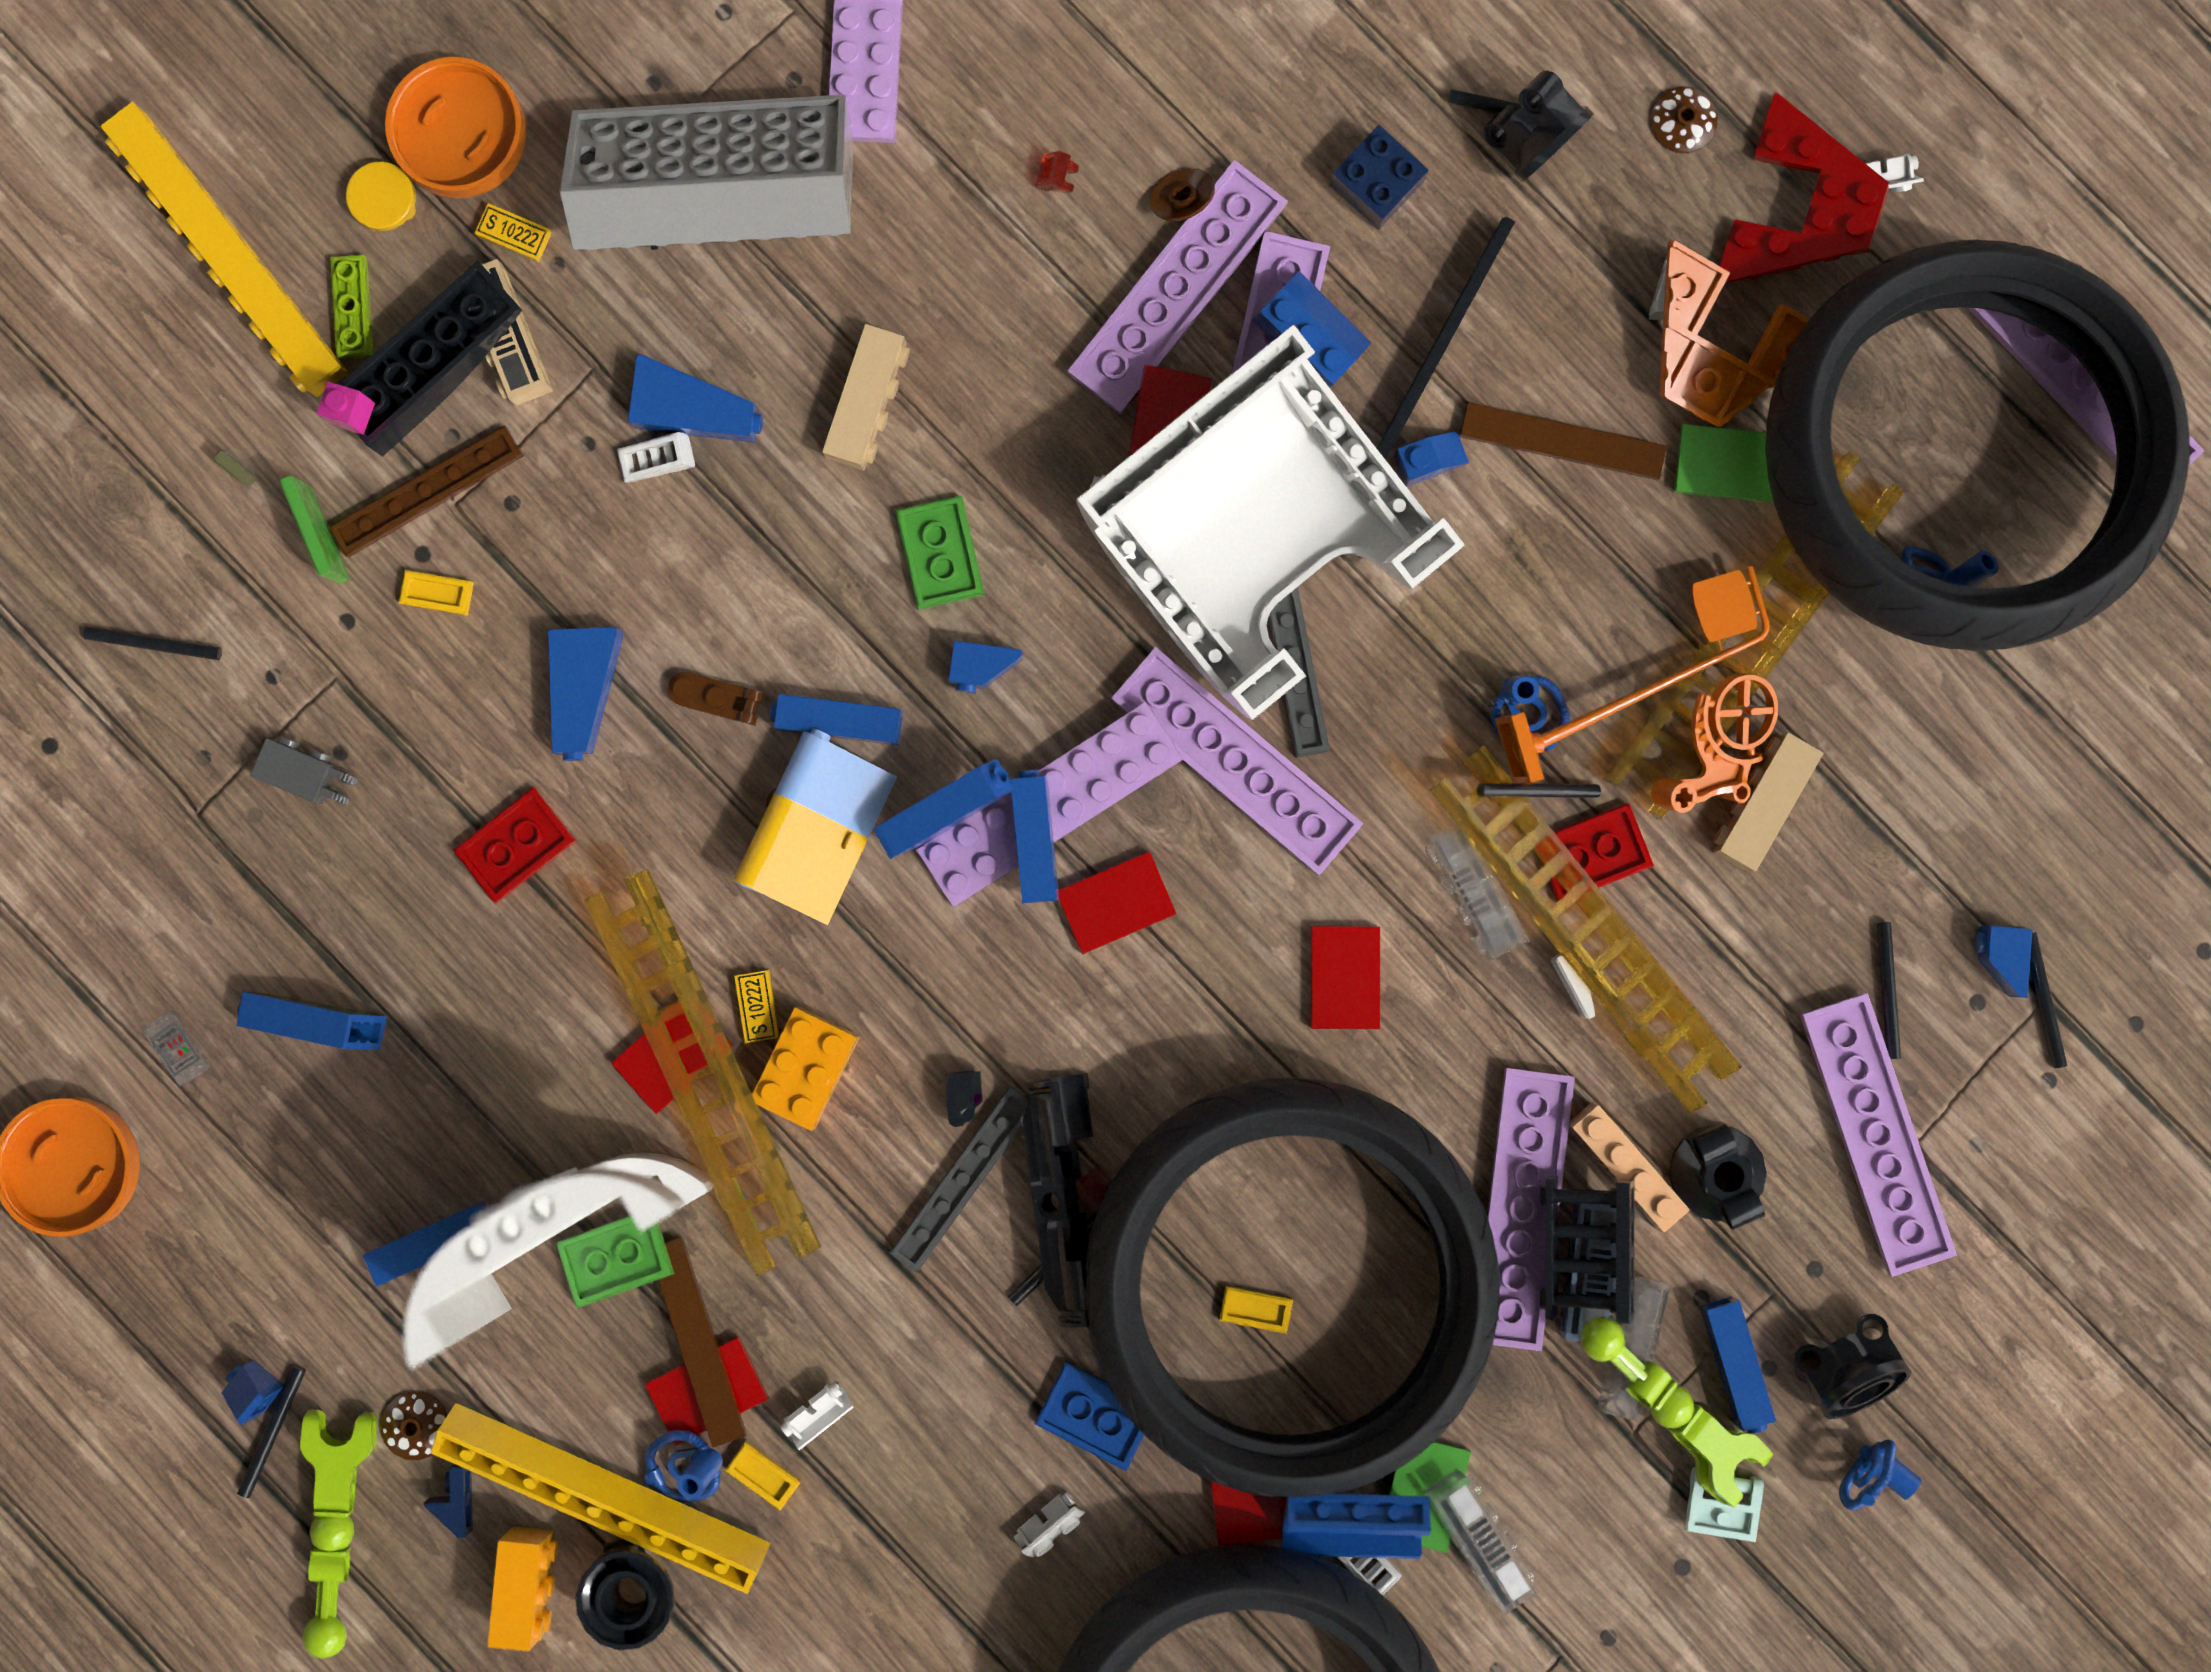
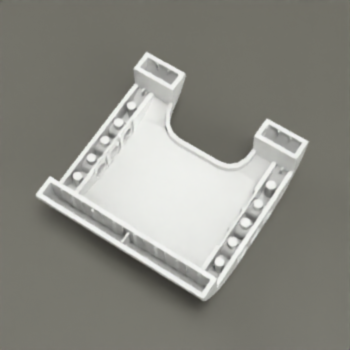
M1294 325L1076 500L1082 516L1096 540L1133 591L1198 671L1228 702L1250 720L1257 717L1306 676L1285 649L1276 650L1269 640L1266 625L1269 614L1277 603L1322 566L1339 555L1354 554L1367 558L1393 579L1412 589L1465 546L1444 518L1433 522L1307 359L1315 352Z
M643 1152L624 1154L603 1160L579 1171L574 1167L556 1176L546 1178L541 1182L539 1181L533 1185L521 1188L504 1198L503 1203L477 1214L471 1218L474 1225L449 1241L432 1258L419 1277L410 1298L405 1320V1351L411 1369L512 1309L491 1273L618 1197L622 1198L640 1231L718 1186L715 1179L702 1169L682 1159L668 1155ZM655 1175H658L662 1184L651 1178Z

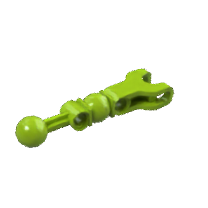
M1602 1316L1590 1319L1584 1324L1580 1332V1345L1585 1354L1595 1361H1610L1630 1380L1625 1388L1626 1391L1643 1407L1649 1408L1654 1420L1671 1432L1674 1438L1695 1458V1474L1698 1484L1718 1502L1735 1508L1743 1498V1493L1734 1482V1472L1737 1464L1746 1459L1748 1462L1760 1463L1765 1467L1773 1456L1770 1449L1754 1434L1745 1433L1733 1428L1725 1429L1709 1413L1703 1410L1701 1406L1694 1404L1690 1393L1672 1380L1671 1376L1657 1364L1649 1360L1642 1364L1624 1346V1332L1617 1322L1609 1317Z
M309 1409L303 1418L300 1450L305 1459L315 1469L313 1516L316 1517L312 1521L309 1531L311 1542L315 1547L310 1552L308 1576L309 1581L318 1582L315 1617L311 1618L304 1626L302 1642L304 1649L311 1656L319 1659L330 1658L338 1654L345 1646L347 1638L345 1624L336 1616L339 1582L346 1583L350 1570L351 1546L348 1545L352 1542L355 1532L350 1515L354 1510L358 1465L373 1452L377 1443V1415L374 1412H363L358 1416L351 1439L345 1441L333 1439L327 1432L326 1415L323 1411Z

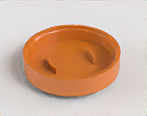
M438 58L412 70L394 90L385 117L387 142L398 165L416 184L433 194L443 197L469 198L491 191L511 175L518 165L525 148L526 120L518 98L508 83L495 70L469 58Z
M64 1097L36 1103L13 1118L0 1136V1201L12 1218L33 1232L52 1237H67L98 1229L118 1216L127 1206L135 1192L140 1173V1155L135 1137L126 1122L114 1110L98 1101L82 1097Z

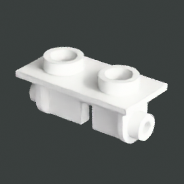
M1910 154L1884 159L1885 172L1882 173L1880 161L1866 163L1889 182L1891 192L1907 191L1912 189L1913 183L1924 181L1922 177L1914 175V170L1918 169L1919 163L1918 158L1910 156Z
M833 1383L831 1386L829 1384L825 1385L823 1390L809 1400L810 1406L808 1408L802 1405L790 1416L783 1418L784 1423L780 1425V1428L786 1436L789 1437L791 1435L798 1450L802 1449L854 1408L841 1383Z
M1068 1492L1063 1495L1058 1494L1041 1509L1048 1519L1045 1523L1035 1514L1017 1529L1018 1534L1014 1536V1539L1022 1548L1027 1545L1021 1551L1024 1555L1032 1558L1044 1555L1053 1547L1052 1541L1061 1533L1064 1535L1070 1533L1080 1524L1079 1518L1085 1512L1075 1506L1071 1507L1075 1504V1501Z

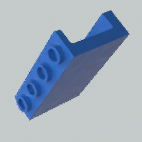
M1358 1494L1287 1497L1282 1518V1547L1302 1551L1314 1556L1420 1559L1422 1556L1421 1537L1429 1536L1431 1532L1430 1499L1427 1496Z

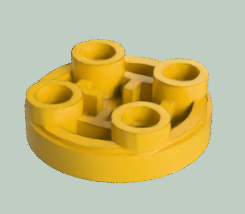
M372 162L359 168L350 178L346 188V202L353 217L371 231H389L398 228L407 220L413 218L416 212V191L411 179L398 166L388 162Z

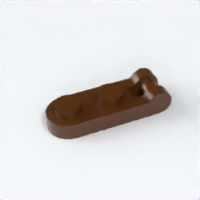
M689 672L675 674L670 679L667 689L670 699L682 707L756 726L758 716L755 715L758 703H762L764 697L763 692ZM737 697L745 699L742 711L734 709Z

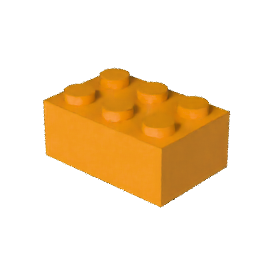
M794 1007L749 1101L810 1131L816 1129L860 1036L806 1009Z
M513 1526L498 1540L488 1637L489 1648L530 1651L538 1640L541 1641L543 1634L549 1631L552 1611L547 1610L548 1597H552L555 1587V1576L550 1575L551 1562L556 1561L559 1547L558 1541L554 1540L555 1530Z

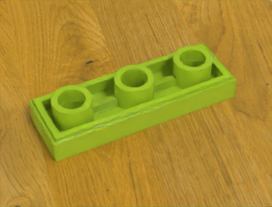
M365 255L330 257L336 356L339 360L369 358L373 355L367 257ZM354 302V308L347 311V306Z

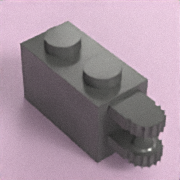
M280 736L278 741L266 738L250 774L251 777L314 803L323 804L327 797L344 805L348 804L350 798L342 792L331 790L330 786L334 777L348 785H356L358 778L338 770V766L329 763L331 756L311 749L309 754L298 750L300 743Z

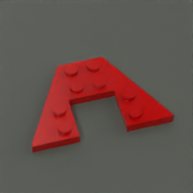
M1774 92L1754 155L1755 161L1820 173L1801 233L1734 219L1720 263L1721 268L1730 272L1725 284L1748 278L1754 280L1769 273L1779 274L1800 269L1803 265L1824 261L1825 263L1838 260L1844 255L1854 256L1869 252L1889 191V182L1779 93Z

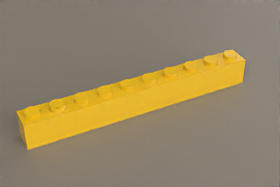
M132 101L102 124V129L109 136L104 140L118 157L123 154L129 162L125 166L127 171L138 183L142 180L149 188L145 192L149 199L158 209L164 207L170 216L166 220L179 235L184 233L191 241L187 244L188 249L199 261L205 259L211 267L207 271L209 276L220 288L225 285L232 294L228 297L231 304L240 314L246 312L252 319L248 324L252 331L261 340L266 338L273 346L269 350L270 354L282 367L287 364L293 374L290 376V379L302 393L307 390L318 397L324 392L327 382L336 383L348 374L347 369L146 112Z
M455 1403L439 1427L431 1450L433 1455L745 1594L749 1593L771 1544L724 1521L718 1520L458 1403Z

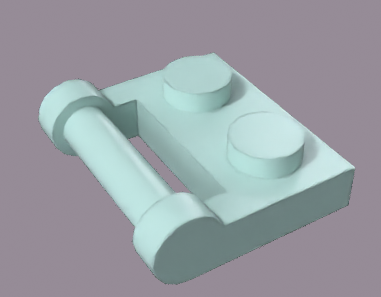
M1693 1467L1690 1475L1691 1487L1684 1528L1689 1532L1756 1542L1764 1489L1763 1478L1750 1477L1749 1480L1734 1477V1482L1742 1493H1748V1502H1739L1733 1508L1718 1502L1712 1497L1703 1496L1704 1489L1698 1484L1695 1467Z

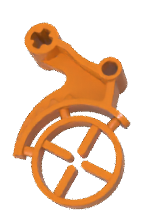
M1738 673L1724 679L1714 690L1711 697L1702 693L1698 694L1692 714L1691 732L1696 754L1702 764V772L1698 777L1660 778L1655 782L1651 791V797L1655 805L1675 812L1686 813L1697 802H1704L1715 795L1719 798L1744 803L1750 797V787L1747 784L1751 764L1763 760L1762 753L1755 752V747L1762 744L1769 737L1778 717L1777 696L1768 681L1757 675ZM1750 680L1761 688L1765 696L1766 706L1748 707L1750 704ZM1737 683V704L1746 707L1744 712L1750 715L1766 714L1761 728L1749 740V719L1741 716L1742 710L1736 708L1720 709L1726 693ZM1738 716L1736 743L1725 735L1721 727L1720 717ZM1723 744L1730 748L1746 750L1747 754L1731 757L1719 747Z

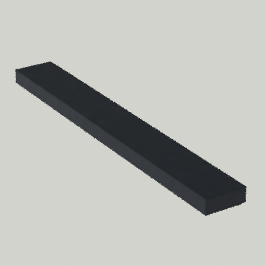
M1506 216L1502 217L1381 439L1377 450L1385 460L1514 226V220Z

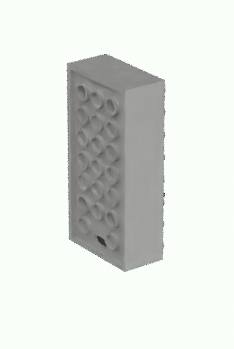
M846 94L573 110L560 189L573 250H597L599 248L615 247L632 248L634 246H651V250H657L658 246H666L668 244H700L716 241L735 242L737 240L750 239L769 240L784 237L804 238L806 236L851 234L853 149Z

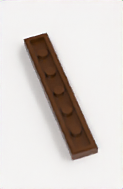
M1469 402L1466 405L1460 432V438L1653 480H1659L1661 477L1667 445Z
M504 425L329 526V529L344 555L349 558L524 457L509 429Z
M678 1238L665 1243L674 1275L659 1279L658 1281L712 1448L747 1436V1432L684 1239Z

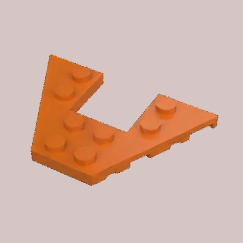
M1669 240L1667 243L1659 396L1708 424L1720 428L1732 419L1736 412L1744 410L1754 402L1753 400L1768 388L1775 386L1784 360L1795 339L1809 321V318L1786 305L1779 304L1749 362L1745 363L1698 336L1730 272L1679 242Z

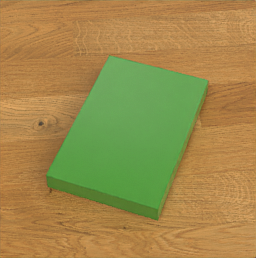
M1682 424L1680 426L1674 493L1774 503L1767 473L1765 454L1766 433Z
M292 475L281 479L280 484L317 573L338 584L349 581L350 577L313 488Z
M962 495L896 510L919 611L985 595Z
M631 1215L556 1242L576 1308L584 1307L674 1275L658 1222L640 1231Z
M1435 1441L1416 1458L1393 1472L1388 1495L1427 1496L1430 1499L1431 1532L1429 1536L1421 1537L1422 1547L1448 1552L1454 1525L1440 1502L1446 1499L1455 1515L1457 1514V1510L1449 1496L1463 1487L1471 1454L1470 1449Z

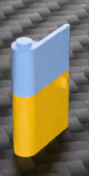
M812 728L810 733L805 731L802 733L733 881L828 925L897 776L830 743L831 736Z

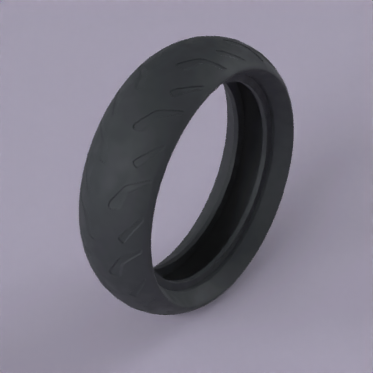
M1963 240L1925 246L1893 256L1864 271L1842 286L1821 305L1795 339L1778 373L1770 399L1766 422L1765 454L1769 486L1782 527L1794 550L1810 573L1832 596L1852 612L1894 635L1925 645L1946 649L1989 651L2034 644L2064 634L2106 610L2137 582L2162 548L2179 512L2190 462V432L2186 404L2172 362L2157 335L2142 315L2123 295L2113 289L2103 279L2082 266L2054 253L2006 241ZM1963 307L1996 311L2019 318L2046 332L2066 347L2087 370L2098 387L2110 414L2116 444V475L2109 506L2099 528L2082 552L2063 570L2050 577L2013 587L1977 588L1952 584L1930 577L1900 561L1882 547L1864 528L1850 507L1837 477L1832 454L1831 419L1839 384L1849 362L1862 344L1885 327L1912 315L1936 309Z
M1277 1078L1235 1085L1193 1102L1162 1122L1125 1160L1110 1183L1098 1208L1085 1258V1298L1090 1341L1100 1370L1112 1394L1127 1416L1153 1444L1190 1471L1214 1483L1241 1492L1267 1497L1322 1496L1349 1491L1372 1483L1400 1469L1424 1452L1451 1425L1474 1392L1490 1355L1499 1316L1500 1277L1493 1233L1484 1207L1470 1179L1455 1157L1435 1135L1395 1105L1368 1092L1344 1084L1318 1079ZM1279 1136H1309L1332 1140L1371 1156L1394 1174L1409 1191L1428 1224L1438 1259L1440 1281L1438 1307L1430 1338L1417 1364L1397 1390L1371 1411L1349 1423L1324 1431L1294 1435L1265 1433L1235 1425L1214 1415L1186 1394L1169 1375L1150 1342L1143 1320L1140 1297L1141 1270L1151 1232L1167 1202L1183 1182L1210 1160L1232 1148L1252 1141Z
M1248 1544L1218 1546L1194 1551L1168 1560L1129 1582L1106 1601L1082 1628L1069 1648L1058 1671L1128 1672L1135 1662L1156 1642L1190 1622L1225 1612L1255 1610L1290 1615L1327 1630L1360 1655L1373 1672H1440L1430 1650L1416 1629L1396 1606L1373 1586L1352 1572L1326 1559L1278 1546Z

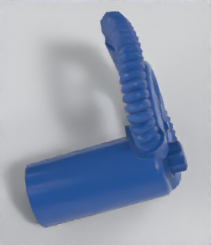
M1907 546L1901 553V561L1915 569V565L1912 561V556L1925 559L1935 564L1939 571L1926 566H1919L1915 570L1930 577L1962 586L1977 587L1995 575L1999 570L1994 556L1984 550L1978 552L1954 570H1951L1946 561H1943V558L1927 549Z
M1512 675L1506 678L1502 684V691L1498 693L1496 701H1493L1494 705L1491 706L1493 709L1490 710L1492 712L1490 714L1492 725L1497 735H1499L1495 719L1500 717V710L1504 702L1507 704L1511 714L1520 713L1516 709V705L1519 703L1535 704L1539 709L1540 717L1536 723L1529 725L1530 730H1538L1545 724L1547 710L1538 697L1540 685L1541 687H1546L1550 694L1554 696L1555 702H1557L1556 705L1560 712V723L1558 725L1560 726L1571 721L1569 719V708L1566 707L1567 703H1565L1566 700H1564L1563 693H1560L1561 690L1556 686V683L1541 675L1539 677L1537 675L1531 677L1527 675ZM1556 742L1545 747V752L1557 746Z
M686 1430L671 1431L660 1436L647 1447L646 1455H644L647 1467L644 1479L646 1484L653 1485L658 1490V1493L680 1503L707 1499L718 1490L721 1474L720 1468L723 1463L722 1456L718 1451L710 1448L707 1442L705 1443L700 1437H697V1434ZM676 1440H685L693 1444L695 1448L678 1450L669 1457L667 1462L668 1471L677 1480V1488L680 1493L671 1492L665 1484L666 1480L659 1465H656L655 1455L664 1445ZM690 1457L691 1463L683 1473L679 1472L675 1466V1461L679 1458L688 1459Z
M1886 1439L1875 1443L1871 1447L1868 1445L1861 1447L1859 1451L1861 1456L1855 1460V1465L1848 1471L1838 1490L1840 1501L1846 1509L1857 1510L1865 1505H1874L1875 1499L1886 1486L1904 1500L1910 1498L1917 1491L1921 1484V1478L1894 1457L1896 1444L1893 1440ZM1874 1476L1878 1478L1875 1483L1869 1484L1858 1493L1857 1498L1853 1500L1850 1498L1849 1490L1852 1484L1861 1488L1868 1484Z

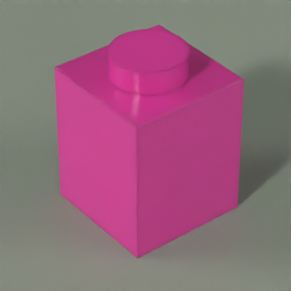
M327 382L316 414L333 426L364 435L375 402L358 390Z

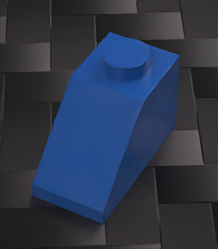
M1457 431L1431 436L1397 449L1393 456L1406 487L1469 464Z
M954 641L949 683L956 685L955 691L976 694V688L985 689L1023 660V651Z
M1980 926V932H1977L1974 940V949L1978 953V961L2009 997L2028 998L2032 929Z
M253 1360L243 1366L238 1364L225 1379L228 1385L221 1393L236 1421L243 1425L263 1414L281 1393L285 1385Z

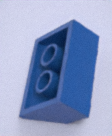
M1300 271L1252 319L1273 341L1294 325L1315 352L1307 360L1329 388L1334 385L1371 344Z

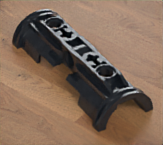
M1088 1073L1026 1083L1029 1101L1022 1120L1044 1286L1057 1308L1058 1324L1064 1328L1089 1326L1084 1273L1089 1235L1087 1232L1086 1212L1080 1213L1076 1180L1081 1178L1076 1139L1094 1137L1087 1091L1090 1088ZM1053 1193L1059 1198V1209L1055 1208L1052 1204L1051 1196Z

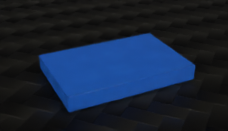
M1065 1361L1034 1423L1127 1471L1144 1437V1434L1122 1409L1107 1382L1068 1361Z

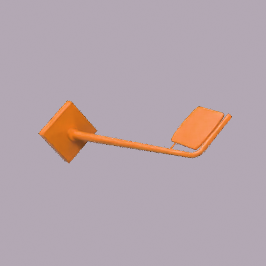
M1753 565L1746 567L1750 580L1747 582L1742 572L1736 570L1692 584L1693 602L1702 631L1708 642L1718 641L1720 653L1541 735L1538 732L1531 733L1524 712L1496 718V725L1514 783H1533L1544 779L1538 753L1544 752L1545 747L1763 640L1769 632L1770 625ZM1748 584H1751L1756 604L1758 607L1757 611H1755L1753 599ZM1756 614H1760L1763 625L1760 634L1723 651L1720 640L1756 629Z

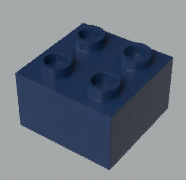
M1378 125L1334 171L1329 185L1374 227L1380 230L1424 183L1429 170L1383 127Z

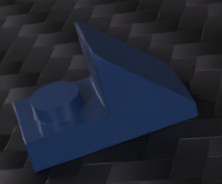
M454 1464L449 1468V1472H446L444 1480L445 1492L450 1493V1496L430 1497L423 1505L457 1538H465L473 1530L472 1471Z

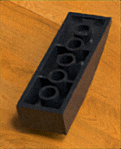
M478 260L339 384L358 390L375 402L364 435L356 434L366 446L382 457L430 415L467 378L501 339L522 311L518 304Z

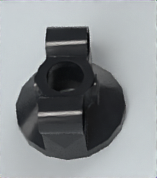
M1549 70L1540 72L1519 94L1520 109L1513 105L1503 107L1483 129L1486 142L1491 147L1499 150L1516 168L1515 176L1521 182H1524L1537 171L1594 114L1587 106H1580L1564 88L1560 77Z
M1725 1123L1697 1128L1682 1138L1672 1154L1669 1176L1672 1190L1692 1213L1700 1218L1724 1222L1731 1230L1765 1217V1211L1759 1198L1764 1191L1767 1172L1763 1154L1753 1139L1736 1128L1727 1127ZM1723 1162H1734L1739 1171L1738 1182L1730 1190L1722 1191L1714 1182V1171Z
M1877 1314L1864 1315L1857 1323L1856 1333L1840 1338L1824 1349L1812 1344L1803 1345L1797 1349L1794 1357L1795 1374L1800 1381L1808 1385L1815 1401L1827 1419L1846 1417L1872 1406L1899 1389L1911 1376V1370L1888 1334L1889 1327L1883 1317ZM1868 1328H1875L1881 1333V1337L1875 1340L1868 1339L1863 1335V1331ZM1811 1358L1816 1360L1820 1366L1815 1370H1807L1802 1367L1801 1362L1804 1359Z
M624 1539L604 1544L603 1553L582 1575L576 1592L577 1616L585 1632L600 1645L615 1650L638 1649L654 1641L660 1633L664 1632V1628L668 1625L675 1606L674 1585L665 1567L651 1555L646 1554L644 1548ZM621 1579H637L646 1590V1598L639 1603H630L623 1599L619 1592Z

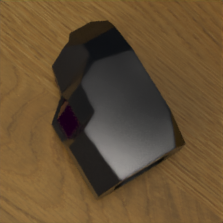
M981 1071L946 1073L948 1121L953 1127L964 1126L966 1122L974 1119L976 1107L983 1102Z

